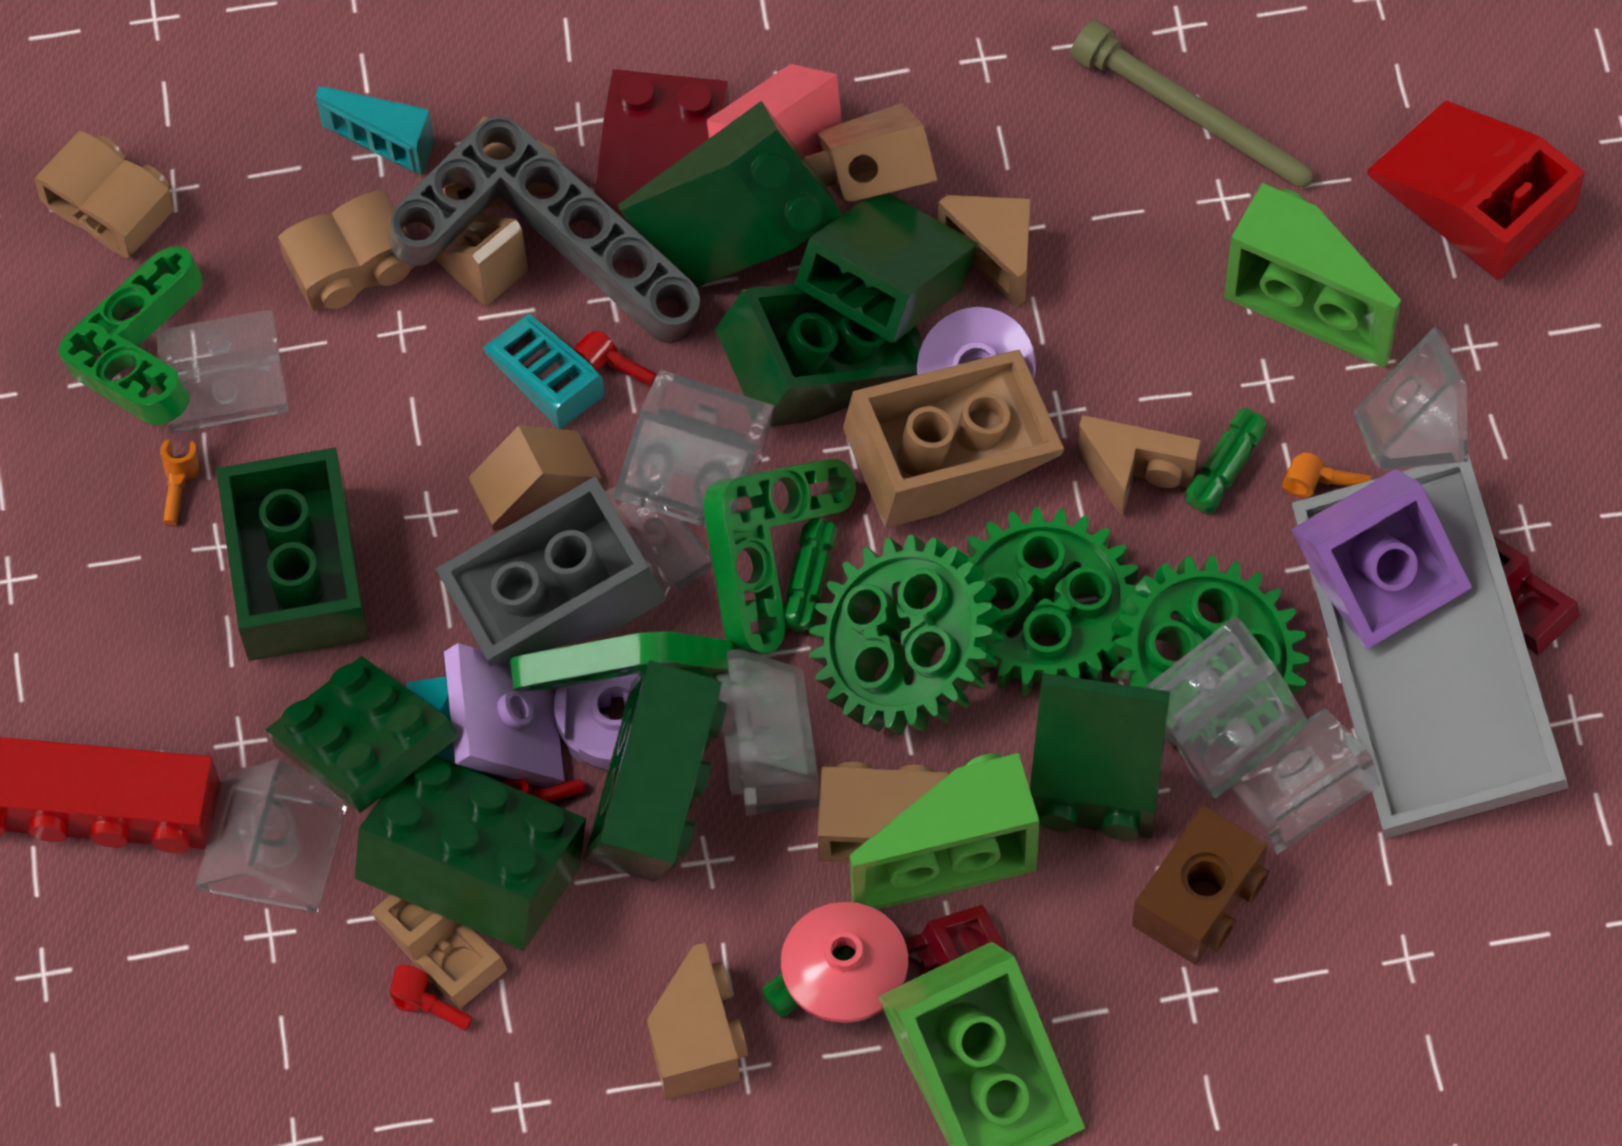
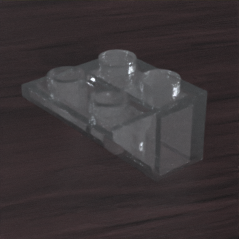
M660 369L641 407L615 489L614 498L706 528L703 508L706 490L712 483L720 479L758 471L765 454L774 405ZM746 497L730 501L731 512L740 510Z
M740 649L727 651L729 674L717 675V680L723 681L719 700L727 702L722 729L726 746L731 795L743 794L746 816L819 807V780L803 669Z

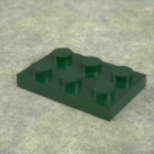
M363 656L353 663L346 664L337 669L327 683L306 699L290 705L283 712L281 718L265 729L277 749L359 813L459 737L449 718Z

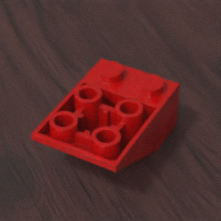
M1445 100L1367 170V175L1495 279L1499 280L1576 209L1585 171L1541 136Z

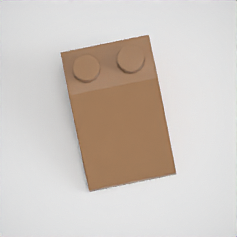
M1020 349L853 391L843 425L847 440L885 528L942 514L1061 456L1064 450Z

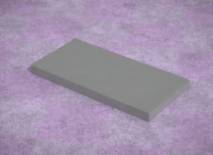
M1468 453L1401 472L1422 484L1472 589L1371 648L1365 649L1323 591L1310 568L1385 838L1568 788L1565 772ZM1377 479L1291 503L1297 525Z

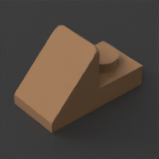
M1082 415L1079 425L1078 455L1118 513L1124 516L1133 477L1146 479L1150 484L1161 488H1174L1177 486L1188 488L1196 476L1201 440Z

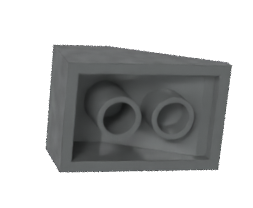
M596 476L435 568L490 666L510 661L511 658L549 650L615 631L667 601L650 567Z

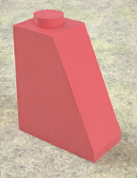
M789 64L707 119L709 138H711L762 100L804 156L822 152L818 132L842 123L837 74Z

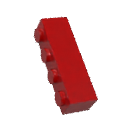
M0 737V836L5 831L29 833L34 838L47 842H61L66 837L88 838L96 844L111 848L124 847L128 842L152 844L155 848L168 853H185L189 848L208 850L220 779L212 756Z

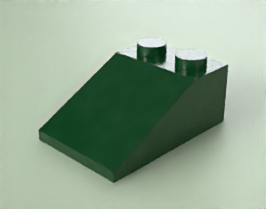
M762 100L618 204L620 211L636 231L686 275L696 288L796 248L842 214L824 181Z
M795 283L743 289L715 328L759 428L809 422L848 408L853 391L918 375L917 361L923 343L916 326L897 341L891 343L794 286Z
M1043 673L1030 781V792L1039 823L1043 827L1061 832L1072 831L1076 827L1102 831L1109 838L1121 841H1130L1138 837L1152 838L1171 691Z

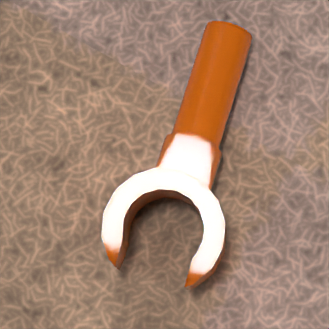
M166 439L160 447L164 473L168 478V493L163 523L169 526H176L178 524L185 484L193 480L200 471L196 445L192 440L189 445V453L182 458H173L171 439Z
M1303 452L1293 458L1284 477L1282 488L1293 496L1309 498L1314 495L1318 482L1326 485L1333 484L1349 487L1370 481L1371 475L1325 467L1323 461L1318 456Z

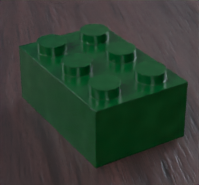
M336 447L216 468L238 630L248 661L369 640L345 481Z
M651 660L648 661L637 675L629 689L585 851L584 862L655 882L669 868L675 869L679 858H686L695 830V823L686 820L688 809L692 808L695 798H702L711 769V762L702 760L704 749L708 748L711 738L717 739L726 714L727 702L718 700L723 681Z
M435 755L384 794L359 827L355 879L524 951L580 869L586 818Z

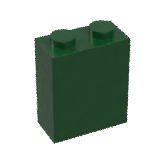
M886 193L865 198L809 238L794 286L889 342L894 343L961 292L978 243L894 195Z

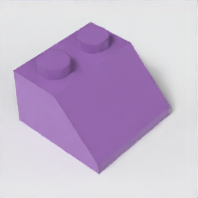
M1397 469L1291 529L1317 582L1365 649L1371 648L1472 589L1422 484Z

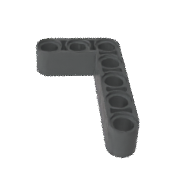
M496 116L480 123L392 212L389 240L391 250L405 264L419 266L434 260L499 197L651 336L664 342L680 341L694 327L700 304V296L693 282L524 128L510 118ZM491 143H503L512 150L513 155L507 159L497 160L489 157L483 149ZM459 182L467 185L473 194L467 199L455 200L446 196L442 189L449 183ZM534 182H546L555 189L556 194L548 199H538L530 195L526 187ZM576 221H589L598 228L600 233L594 238H579L573 234L569 226ZM419 222L428 226L433 233L424 240L416 241L406 237L401 230L409 223ZM620 260H632L640 266L643 273L635 278H624L616 273L613 264ZM664 299H674L683 305L686 314L677 318L666 317L657 309L656 303Z

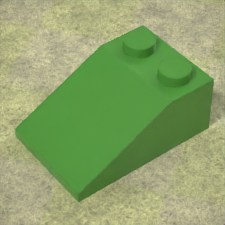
M1262 183L1231 236L1224 298L1375 365L1386 368L1391 356L1401 299L1316 205L1307 202L1301 195L1292 190H1279Z
M997 753L984 754L970 760L966 766L956 768L849 855L851 902L865 904L881 910L1037 871L1039 818L1019 753L1004 757Z
M994 942L979 947L878 996L901 1053L949 1146H1050L1085 1129L1015 956Z

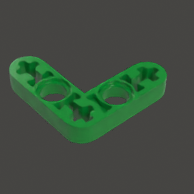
M177 246L163 249L153 255L72 328L61 340L58 348L59 356L77 381L151 425H163L175 420L186 410L190 401L189 391L177 371L138 346L201 288L203 274L192 254L186 248ZM138 307H143L142 310L132 318L120 321L123 315H125L129 311L136 309ZM101 353V356L96 360L94 355ZM136 366L133 372L126 377L112 381L115 375L122 370ZM152 387L155 393L148 395L147 391Z
M840 459L809 461L720 479L712 483L706 490L703 500L704 517L723 629L726 639L733 641L734 650L738 653H770L782 643L785 634V617L769 527L835 514L848 509L854 500L856 481L850 467ZM778 480L786 486L788 492V504L783 512L777 509L772 498L773 487ZM828 480L830 491L824 494L811 495L809 484ZM750 497L752 508L731 512L730 501L736 498ZM742 550L748 553L753 564V571L747 582L740 578L736 569V560ZM754 593L755 599L745 600L744 594ZM758 620L759 630L752 633L750 623Z
M654 631L520 655L510 659L513 690L520 692L545 691L639 674L649 660L709 678L731 675L736 672L733 641L677 632Z

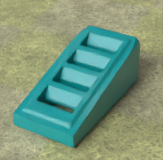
M324 86L318 87L315 98L322 127L407 170L418 174L424 173L435 142L428 109Z
M530 313L483 347L484 353L557 429H562L605 396L603 377L583 357ZM529 335L533 339L531 343L512 356L507 352ZM541 349L547 353L528 368L522 365V363ZM556 362L559 368L543 380L537 377ZM569 376L572 379L570 383L557 393L552 390L554 386Z

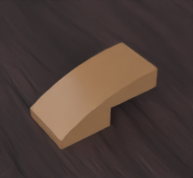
M394 895L388 896L371 910L374 918L418 968L428 973L429 980L459 1010L507 971L502 957L469 927Z

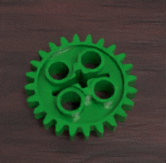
M1034 507L1030 523L1023 524L1019 516L1012 511L1009 512L1008 529L1004 531L992 521L986 523L987 542L971 535L967 538V553L969 554L967 562L972 561L985 571L981 581L985 580L997 591L991 600L998 598L1006 599L1014 604L1008 609L1001 610L1003 611V616L1000 619L988 624V627L1003 636V641L987 645L985 652L997 660L998 663L994 667L980 666L977 671L980 677L995 668L998 670V688L1003 689L1014 677L1021 680L1022 696H1028L1034 683L1042 682L1043 673L1080 678V675L1085 674L1091 680L1102 681L1103 668L1101 662L1114 668L1121 663V657L1108 653V647L1115 639L1123 637L1111 629V625L1119 615H1127L1120 604L1129 593L1138 595L1135 589L1136 585H1134L1138 578V567L1132 564L1123 565L1127 554V547L1124 544L1107 549L1110 538V530L1107 527L1091 536L1088 534V516L1084 515L1074 526L1066 525L1065 510L1059 508L1052 522H1044L1039 507ZM1035 558H1045L1051 561L1053 565L1040 569L1030 566L1027 562ZM1072 566H1078V567H1079V568L1075 569L1074 571H1072L1071 573H1069L1065 578L1063 577L1064 574H1065ZM1055 592L1054 603H1053V602L1050 601L1049 599L1053 596V593ZM1085 593L1098 597L1100 601L1095 604L1085 605L1080 604L1073 598ZM1033 601H1035L1038 604L1034 607V610L1032 611ZM1023 625V630L1016 637H1007V635H1011ZM1041 635H1052L1061 642L1047 647L1035 643L1033 639Z
M908 535L903 549L900 544L890 537L885 538L883 556H879L866 546L862 549L864 566L858 569L854 565L844 562L842 564L843 569L848 577L844 585L834 581H828L826 584L836 597L833 603H816L815 609L827 617L826 624L811 627L809 633L823 641L824 645L811 651L809 656L814 661L825 666L816 674L815 679L827 688H831L826 698L840 708L844 707V715L857 723L863 720L864 725L876 732H880L885 725L893 733L903 735L908 722L910 726L923 733L927 731L928 714L933 715L946 724L949 722L948 704L953 701L965 709L970 706L968 698L964 693L968 685L979 689L986 687L985 682L977 674L980 666H997L998 661L985 651L987 645L1003 641L1001 634L988 627V624L997 621L1003 616V611L993 604L987 603L994 597L997 591L985 580L981 581L985 571L974 562H967L969 556L953 546L948 550L947 545L934 537L925 545V542L915 535ZM899 586V588H898V600H897L896 589H897V587ZM937 588L934 601L929 606L923 608V601L926 595L931 590ZM881 604L878 616L867 624L870 611L875 606ZM945 645L942 659L930 667L934 652ZM888 661L886 673L881 679L875 681L877 669L882 663ZM915 672V682L912 684L913 673Z
M1210 555L1202 563L1199 571L1191 556L1184 557L1177 565V572L1166 562L1154 573L1155 580L1145 575L1135 586L1138 595L1129 593L1120 604L1127 615H1119L1112 623L1111 629L1123 637L1117 638L1108 647V653L1122 657L1124 661L1119 663L1110 672L1111 677L1129 679L1130 686L1171 691L1166 732L1170 728L1177 731V749L1182 750L1193 737L1198 738L1199 748L1203 755H1207L1216 746L1218 739L1227 754L1232 753L1240 746L1241 738L1251 747L1263 738L1262 729L1271 734L1283 723L1279 714L1287 716L1297 706V702L1290 694H1297L1306 685V680L1293 672L1304 667L1309 662V657L1292 650L1293 647L1306 637V634L1303 631L1288 630L1286 623L1297 612L1295 608L1278 611L1274 606L1282 592L1280 588L1273 589L1266 594L1258 590L1262 580L1261 572H1256L1247 582L1240 579L1239 561L1235 560L1224 573L1219 572L1215 555ZM1198 603L1211 606L1218 614L1219 623H1212L1203 618L1199 612ZM1170 615H1177L1178 621L1172 620ZM1161 640L1170 644L1176 652L1177 661H1170L1162 657L1156 649L1155 641ZM1207 648L1215 655L1210 661L1201 653ZM1240 648H1246L1254 652L1260 660L1261 669L1252 668L1247 665L1241 657ZM1202 685L1214 691L1219 700V707L1209 706L1203 702L1197 687ZM1239 688L1245 689L1246 695H1241Z

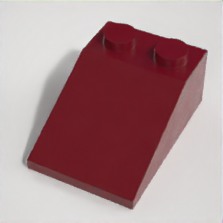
M613 69L603 119L595 194L630 226L632 224L620 211L618 204L709 139L707 119L729 105L728 81ZM594 224L591 225L590 238H594L600 233Z

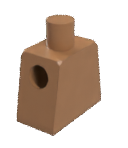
M903 103L819 131L818 139L822 152L805 156L826 186H831L843 202H853L937 181L924 125ZM860 156L854 164L849 165L855 157Z

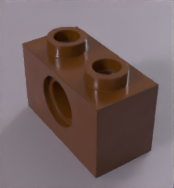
M1202 805L1136 899L1132 926L1194 965H1197L1208 948L1218 952L1224 945L1236 923V919L1232 918L1231 915L1241 900L1244 899L1249 903L1253 902L1263 888L1270 873L1269 870L1264 868L1267 843ZM1197 881H1209L1215 884L1220 889V892L1212 896H1202L1195 893L1190 888V885Z

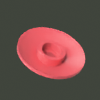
M855 902L830 903L804 915L788 933L781 953L782 977L794 1001L811 1015L830 1022H858L882 1012L883 1007L878 996L905 983L908 974L907 946L898 927L891 919L877 909ZM840 946H850L856 951L851 959L845 961L836 959L832 953L835 948Z

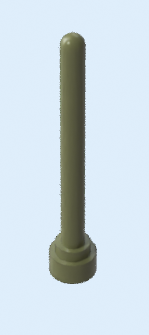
M1092 19L1079 33L1070 53V57L1090 70L1097 67L1105 71L1107 68H1110L1293 185L1304 188L1312 183L1313 171L1309 166L1121 49L1122 42L1115 38L1116 32L1097 19Z

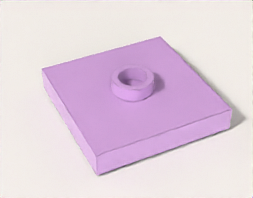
M460 643L444 651L451 724L459 736L453 741L455 763L513 780L523 778L528 784L543 788L552 787L564 782L560 738L554 712V689L535 692L513 690L510 661L490 666L480 649Z

